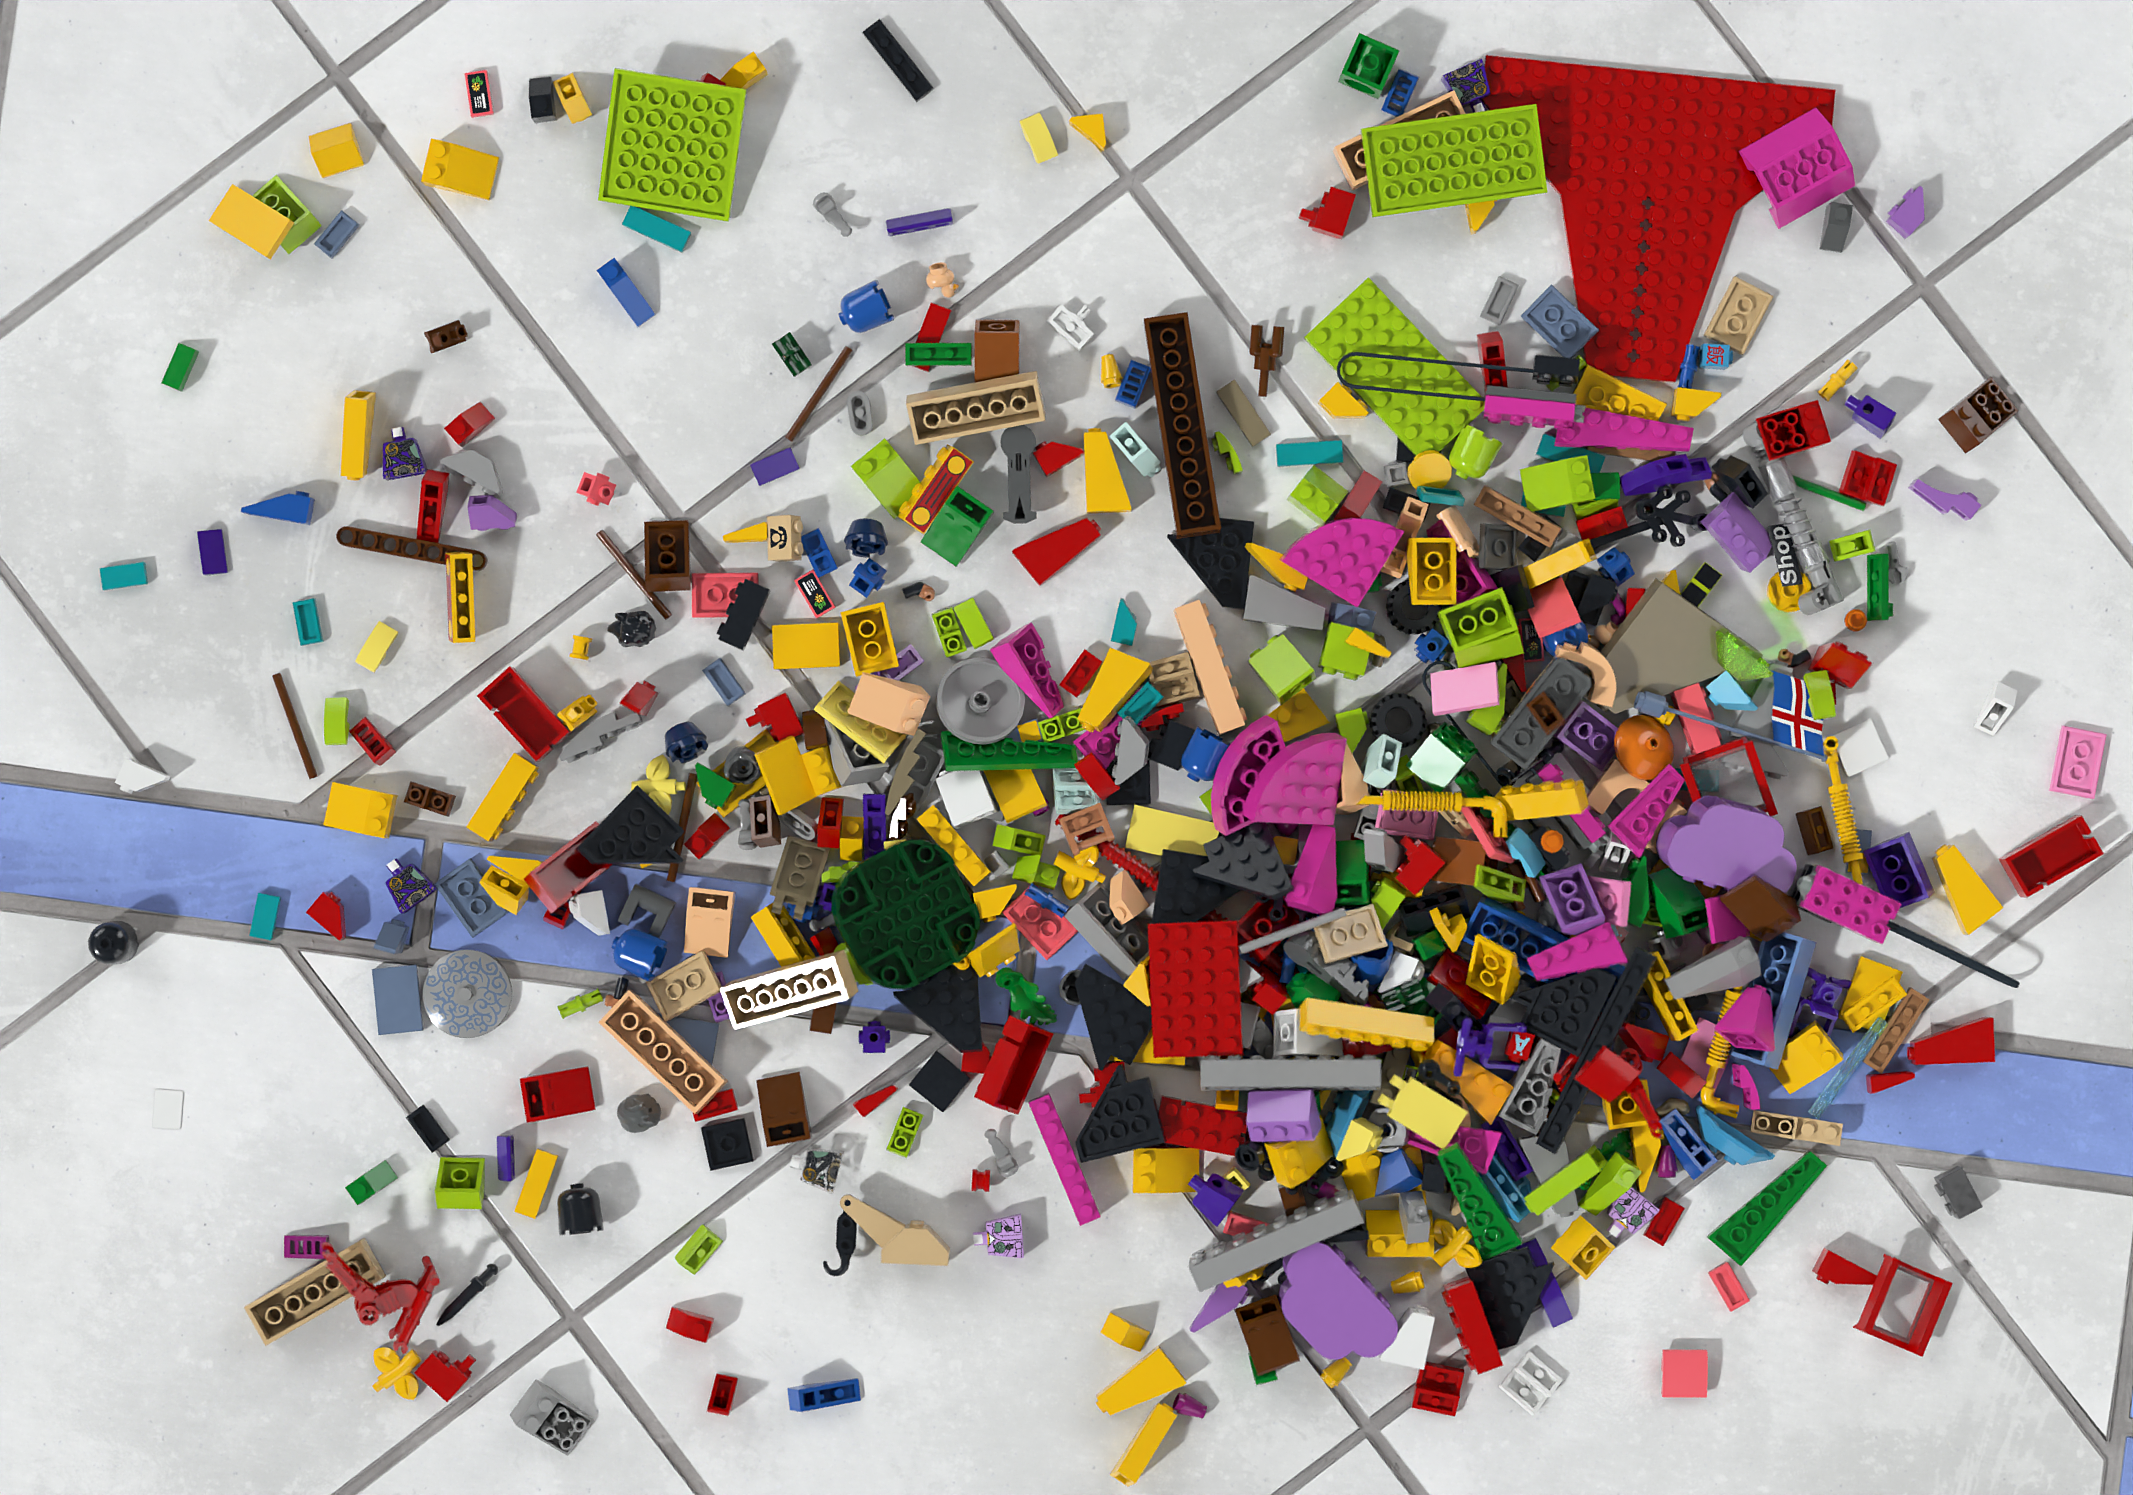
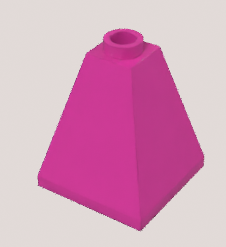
M1754 985L1753 988H1746L1715 1026V1030L1735 1048L1774 1052L1771 996L1766 993L1767 989L1763 986Z

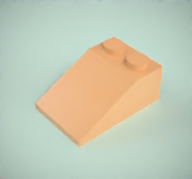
M863 672L848 713L892 731L914 736L930 696L919 685Z
M1347 743L1335 814L1349 815L1369 806L1368 804L1357 803L1364 796H1370L1368 785L1363 781L1364 776Z

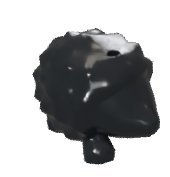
M646 611L615 613L617 620L607 628V631L614 634L623 647H642L647 645L654 639L656 631L655 621Z

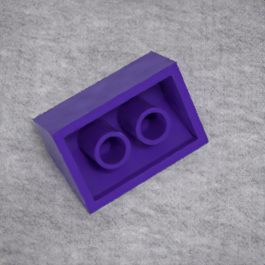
M1910 832L1888 839L1863 851L1880 894L1901 903L1900 908L1927 899L1935 893Z

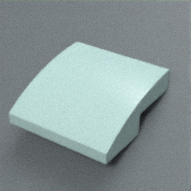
M1076 768L1053 769L1056 814H1073L1100 803L1099 796L1087 784Z

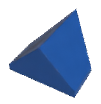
M1402 1148L1382 1156L1375 1196L1408 1192L1422 1184V1173Z

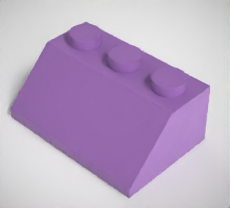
M1734 492L1700 521L1743 571L1751 573L1766 559L1772 547L1769 533Z
M1582 863L1539 877L1562 933L1578 936L1605 924V916Z
M1313 1088L1257 1089L1249 1091L1246 1123L1251 1142L1308 1141L1315 1139L1322 1126Z

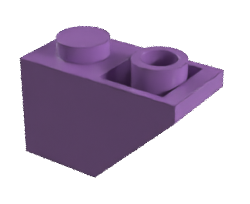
M1921 186L1915 190L1910 188L1902 197L1905 201L1900 206L1898 204L1894 205L1887 213L1890 217L1886 222L1904 239L1909 237L1925 220L1924 196Z
M493 495L469 496L467 507L471 530L486 531L493 528L506 530L515 527L516 512Z

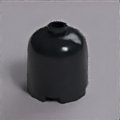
M109 921L96 926L90 933L88 949L98 962L122 964L133 958L139 943L136 931L131 925L123 921Z
M583 1183L571 1184L570 1189L563 1191L559 1195L557 1207L560 1236L565 1235V1231H569L570 1235L591 1233L595 1227H597V1231L604 1230L600 1199L594 1189L584 1187Z

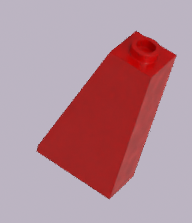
M1085 518L1012 550V554L1035 582L1041 586L1101 537L1099 533L1101 528L1094 519L1089 521L1088 518Z
M1982 1017L1910 1041V1047H1907V1058L1914 1065L1995 1062L1994 1018Z

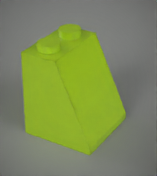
M1313 465L1287 500L1321 525L1326 522L1349 491Z
M1284 634L1279 637L1278 635L1273 636L1267 642L1268 645L1262 650L1258 648L1252 652L1248 660L1251 668L1280 705L1284 704L1316 679L1313 668Z

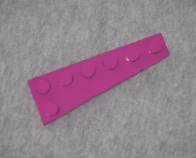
M1585 408V412L1582 413L1584 423L1573 422L1572 427H1567V430H1557L1554 445L1556 447L1582 448V446H1595V448L1617 447V449L1639 448L1640 450L1656 449L1659 451L1689 452L1694 428Z

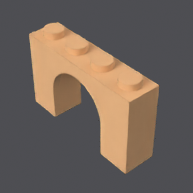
M1612 759L1587 794L1589 806L1599 815H1603L1617 794L1628 788L1642 791L1649 784L1648 780L1633 777L1624 770L1617 759ZM1674 798L1673 802L1669 805L1662 821L1658 824L1652 838L1645 847L1653 854H1657L1656 841L1664 822L1673 816L1685 815L1687 812L1683 808L1685 804L1677 798Z

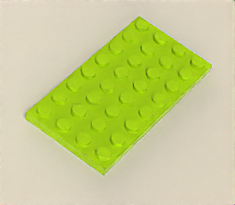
M1536 104L1361 129L1372 217L1548 193Z
M1369 277L1304 337L1336 373L1340 359L1351 352L1447 361ZM1350 356L1343 361L1340 368L1343 380L1353 385L1482 397L1452 365ZM1351 388L1415 456L1428 450L1440 452L1460 433L1464 424L1469 425L1485 408V401Z

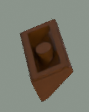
M1822 806L1796 813L1807 855L1821 853L1834 848Z

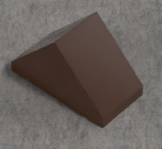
M1544 691L1526 705L1547 735L1566 722L1565 717Z

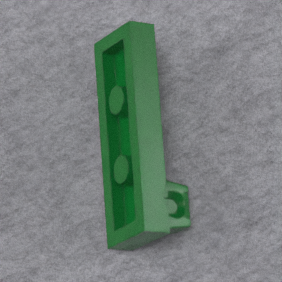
M905 343V365L972 366V343Z
M1889 554L1867 555V621L1889 620V617L1893 616V603L1889 602Z

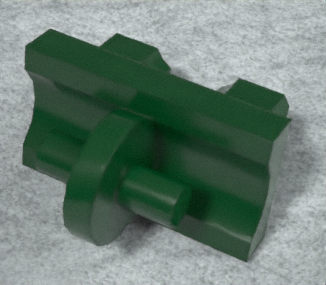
M790 332L772 343V346L794 377L812 366Z
M1418 979L1401 986L1397 985L1394 989L1381 994L1387 1010L1400 1012L1423 1002L1426 998Z

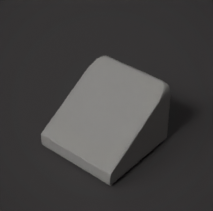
M998 851L993 852L984 860L996 877L1009 869V865Z

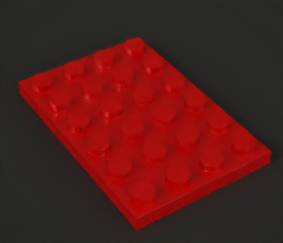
M1238 921L1148 924L1153 1058L1243 1055Z

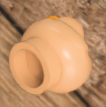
M943 262L930 265V272L926 277L927 285L931 289L941 287V292L945 297H953L956 289L959 287L958 284L952 283L954 281L953 272L947 269L946 263Z
M1613 622L1597 626L1594 630V635L1588 634L1587 644L1596 649L1600 646V642L1605 646L1618 627Z

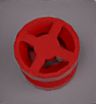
M972 1169V1191L983 1189L985 1192H989L990 1170L980 1172L977 1169Z

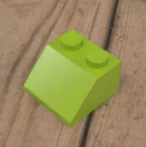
M440 1157L435 1187L437 1209H482L485 1186V1158Z

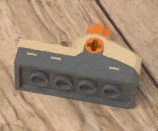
M1555 656L1526 691L1499 731L1491 738L1490 744L1526 770L1558 730L1557 728L1547 735L1526 705L1544 691L1566 719L1591 688L1590 676L1587 673H1583L1564 657L1559 658Z

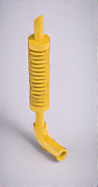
M1829 736L1823 742V750L1828 757L1825 762L1829 766L1833 786L1827 788L1829 794H1831L1829 797L1832 798L1830 800L1833 803L1831 806L1834 807L1832 811H1835L1833 813L1836 816L1834 820H1837L1835 824H1838L1836 829L1839 828L1837 830V833H1840L1838 837H1841L1839 839V842H1842L1840 843V846H1842L1841 850H1843L1841 853L1842 855L1844 854L1842 856L1843 862L1850 863L1853 881L1862 885L1863 881L1858 861L1863 860V854L1860 853L1862 851L1859 848L1861 845L1858 844L1860 840H1857L1859 838L1856 835L1858 831H1855L1857 827H1854L1856 825V822H1853L1855 818H1852L1854 814H1851L1853 812V809H1850L1852 805H1849L1851 801L1848 800L1850 799V796H1848L1849 792H1847L1849 790L1847 783L1842 784L1837 765V762H1839L1837 754L1839 743L1836 737Z
M1383 790L1382 796H1364L1357 803L1382 805V810L1388 811L1391 808L1392 811L1394 809L1396 811L1399 809L1400 811H1403V809L1405 811L1408 809L1409 811H1412V809L1414 811L1417 809L1418 811H1421V809L1422 811L1426 809L1430 811L1431 809V811L1436 810L1438 812L1440 809L1441 812L1443 810L1445 812L1448 810L1449 812H1452V810L1454 812H1461L1462 807H1483L1484 809L1492 810V817H1494L1493 837L1507 838L1508 836L1507 818H1509V815H1507L1506 807L1502 801L1496 797L1462 798L1461 792H1454V794L1452 792H1449V794L1448 792H1445V794L1440 792L1439 794L1436 791L1435 794L1434 791L1431 793L1430 791H1427V793L1426 791H1423V793L1421 791H1418V793L1417 791H1414V793L1412 791H1409V793L1408 791H1405V793L1404 791H1400V793L1399 791H1396V793L1392 791L1390 793V790Z
M1743 986L1726 990L1725 996L1727 997H1724V1005H1722L1720 1011L1722 1014H1719L1720 1018H1718V1021L1722 1019L1741 996ZM1715 1030L1714 1034L1716 1035H1713V1043H1711L1710 1051L1708 1052L1710 1056H1707L1705 1062L1710 1065L1706 1078L1707 1083L1701 1089L1700 1097L1703 1105L1708 1110L1714 1112V1115L1718 1113L1736 1119L1739 1105L1720 1101V1098L1714 1097L1715 1088L1713 1086L1718 1069L1725 1068L1727 1062L1725 1060H1727L1728 1052L1730 1051L1728 1047H1731V1044Z

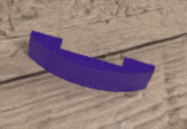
M863 794L864 860L884 850V841H886L885 794Z
M1536 1238L1516 1246L1517 1250L1529 1247L1536 1267L1548 1263ZM1551 1271L1539 1298L1554 1328L1572 1320L1573 1317L1557 1280Z

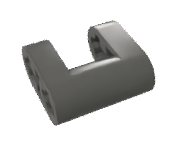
M635 884L623 907L618 922L629 926L637 908L640 907L656 915L648 934L660 938L676 902Z

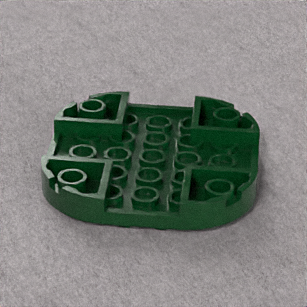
M905 840L893 844L850 868L841 876L835 886L831 902L834 922L860 972L869 981L878 986L890 989L914 987L919 982L951 964L961 961L970 953L976 943L977 933L980 930L978 908L976 903L972 902L953 865L955 864L954 860L937 844L924 840Z

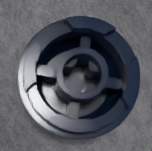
M867 518L854 520L844 538L846 550L850 549L852 550V555L870 558V553L878 552L879 555H883L888 544L882 523Z
M692 722L677 724L670 728L664 736L666 755L670 757L673 763L676 760H680L681 763L692 761L698 757L696 753L708 748L707 736Z

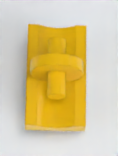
M590 694L586 697L583 695L561 710L557 716L564 720V725L568 726L570 731H573L598 712L595 709L598 703Z

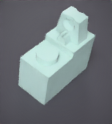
M1127 422L1109 436L1144 477L1148 475L1152 478L1156 472L1161 470L1159 466L1160 460Z
M1382 734L1367 748L1366 758L1361 765V770L1365 771L1363 781L1381 790L1396 778L1402 743Z

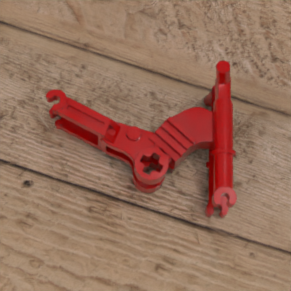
M1631 1048L1625 1049L1619 1056L1627 1062L1633 1061L1634 1064L1632 1065L1640 1071L1625 1091L1638 1105L1651 1135L1659 1139L1662 1137L1661 1133H1656L1655 1131L1662 1130L1663 1127L1647 1097L1644 1085L1639 1079V1075L1643 1071L1642 1061L1636 1050ZM1573 1054L1569 1055L1561 1069L1553 1075L1560 1093L1579 1057Z
M322 1243V1249H328V1251L322 1252L323 1258L328 1261L326 1267L355 1298L354 1307L362 1324L372 1325L378 1321L380 1314L384 1317L403 1307L395 1327L389 1331V1337L393 1339L398 1334L393 1348L397 1351L402 1346L401 1351L405 1354L408 1351V1343L417 1325L420 1324V1319L432 1297V1292L435 1286L440 1283L430 1257L424 1256L422 1258L425 1269L416 1284L408 1279H400L394 1281L387 1280L375 1286L353 1271L337 1254L330 1243Z

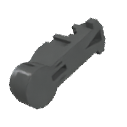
M1019 425L1005 429L1000 441L1002 451L1008 460L1009 512H1003V519L1013 524H1026L1037 519V512L1031 511L1030 456L1035 450L1036 439L1030 428L1025 425Z
M1310 929L1289 937L1284 944V951L1291 960L1307 968L1311 973L1341 993V998L1346 1003L1365 1006L1368 1000L1369 982L1366 979L1361 983L1359 981L1353 982L1355 977L1352 974L1358 966L1356 963L1345 958L1326 964L1316 934Z

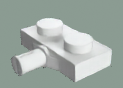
M1061 304L1047 319V322L1079 351L1094 335L1083 321L1091 312L1086 305L1075 314Z

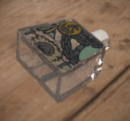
M808 1148L806 1157L792 1156L790 1168L802 1170L801 1181L833 1194L844 1151Z

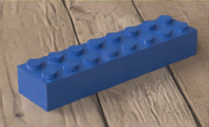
M1484 894L1475 908L1462 938L1463 941L1474 946L1477 934L1486 937L1516 954L1519 970L1533 977L1535 976L1527 962V958L1570 939L1496 900L1488 898ZM1614 964L1601 968L1618 976L1601 1012H1603L1625 969L1623 965ZM1577 972L1567 973L1564 976L1543 979L1541 981L1545 983H1550L1577 974Z

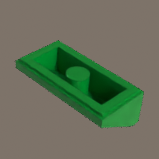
M178 343L161 383L182 392L199 351Z
M1618 472L1591 473L1595 494L1594 500H1620V477Z

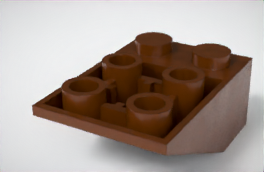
M1990 377L1938 420L1966 454L1981 444L2019 410L1994 379Z
M800 1072L756 1080L767 1147L811 1139L812 1132Z
M1276 1294L1234 1309L1258 1376L1300 1361Z

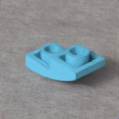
M1516 828L1505 841L1512 858L1521 860L1528 877H1535L1546 864L1536 845L1521 828Z

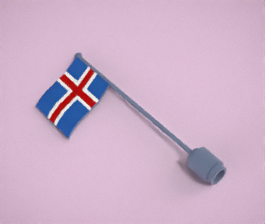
M1771 671L1774 686L1771 712L1773 740L1668 707L1669 703L1666 702V697L1658 694L1639 691L1635 698L1634 708L1638 709V712L1660 718L1666 712H1671L1822 759L1821 762H1825L1828 759L1823 750V719H1813L1808 704L1810 696L1805 681Z

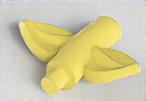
M660 755L651 760L647 765V779L632 781L631 791L638 785L669 815L672 807L670 794H677L678 791L686 790L685 782H677L676 779H668L670 765L666 757Z

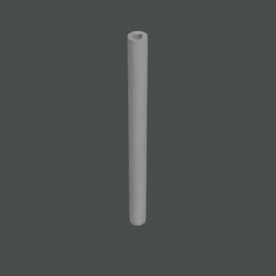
M1343 907L1239 945L1241 954L1347 915Z

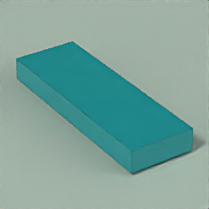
M635 206L629 207L622 226L683 253L691 235L690 231Z
M1547 434L1542 435L1535 455L1553 462L1587 455L1590 473H1600L1606 456L1579 447L1554 446L1555 437Z
M1342 440L1276 444L1277 467L1343 463Z

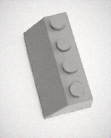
M1099 882L1064 916L1122 980H1125L1149 956L1148 933L1134 918L1123 925L1119 923L1109 908L1110 891Z

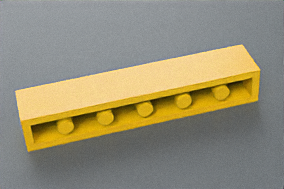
M1307 998L1300 1005L1299 1031L1307 1032L1309 1035H1328V1037L1334 1039L1342 1037L1349 1038L1353 1042L1369 1041L1374 1045L1388 1044L1394 1048L1408 1047L1413 1048L1415 1051H1425L1434 1043V1017Z

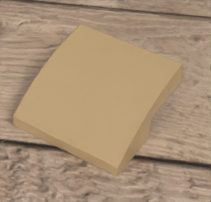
M1188 652L1148 662L1153 668L1152 673L1149 675L1150 683L1164 696L1157 704V709L1200 698Z

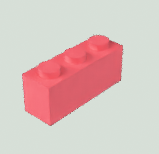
M1699 683L1669 693L1676 710L1711 721L1714 719L1712 709L1707 707L1705 702L1707 698L1703 686H1699ZM1678 715L1691 754H1698L1721 745L1720 740H1722V736L1718 728Z

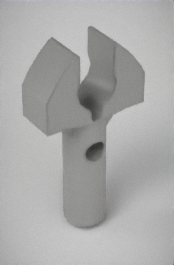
M1889 542L1887 544L1890 559L1889 582L1895 584L1893 573L1896 569L1900 574V583H1902L1908 575V568L1902 567L1899 564L1896 542Z

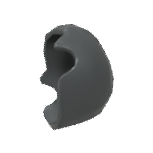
M1081 970L1069 971L1060 982V996L1067 1004L1081 1005L1075 986V981Z

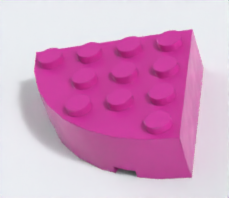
M1345 518L1333 520L1311 529L1298 538L1287 549L1280 561L1358 608L1404 531L1390 524L1372 519Z
M1267 715L1251 723L1235 738L1218 765L1212 786L1211 813L1215 829L1225 836L1254 823L1243 816L1246 798L1251 787L1254 788L1255 783L1259 779L1258 775L1263 767L1285 748L1278 722Z
M1320 733L1285 747L1259 773V779L1255 783L1254 788L1251 787L1246 798L1243 816L1253 822L1334 825L1347 739L1337 733Z

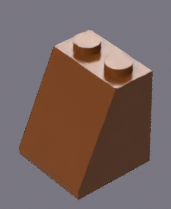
M976 320L975 382L1019 374V320Z
M1436 837V841L1433 842L1432 849L1447 862L1434 875L1431 881L1474 886L1477 865H1483L1495 870L1498 868V860L1489 858L1479 841Z

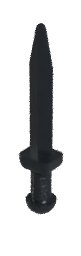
M1554 741L1550 748H1545L1538 754L1539 759L1529 765L1526 770L1521 771L1510 783L1524 776L1539 763L1547 764L1556 753H1561L1564 750V744L1561 741Z
M492 1263L488 1264L487 1269L480 1276L473 1277L470 1281L471 1284L444 1310L436 1325L440 1326L453 1318L478 1291L482 1292L491 1276L497 1275L498 1267Z

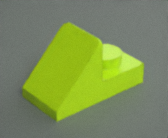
M1871 530L1829 540L1834 562L1876 551Z
M1039 854L1017 858L1012 879L1030 884L1033 883L1034 885L1051 890L1055 889L1060 872L1059 867L1040 862L1041 855Z

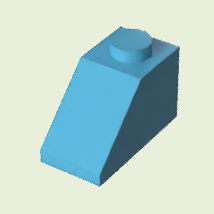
M1727 670L1706 686L1711 693L1708 697L1716 706L1720 704L1728 710L1755 711L1758 709L1742 686Z

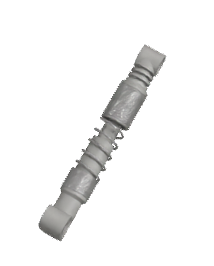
M1757 422L1747 426L1743 430V439L1746 444L1756 448L1754 453L1758 452L1756 457H1760L1758 469L1763 477L1762 479L1769 491L1768 493H1770L1769 495H1771L1772 501L1777 500L1774 505H1781L1783 508L1778 515H1786V518H1783L1785 521L1783 526H1787L1790 532L1788 536L1792 537L1794 541L1792 547L1797 548L1798 551L1795 553L1804 573L1809 575L1814 587L1813 590L1799 597L1798 605L1801 612L1806 615H1812L1844 601L1830 570V560L1822 545L1823 543H1821V540H1817L1815 536L1816 529H1812L1810 524L1812 519H1808L1805 513L1807 508H1799L1798 503L1803 498H1795L1793 494L1798 491V487L1785 458L1781 457L1769 461Z

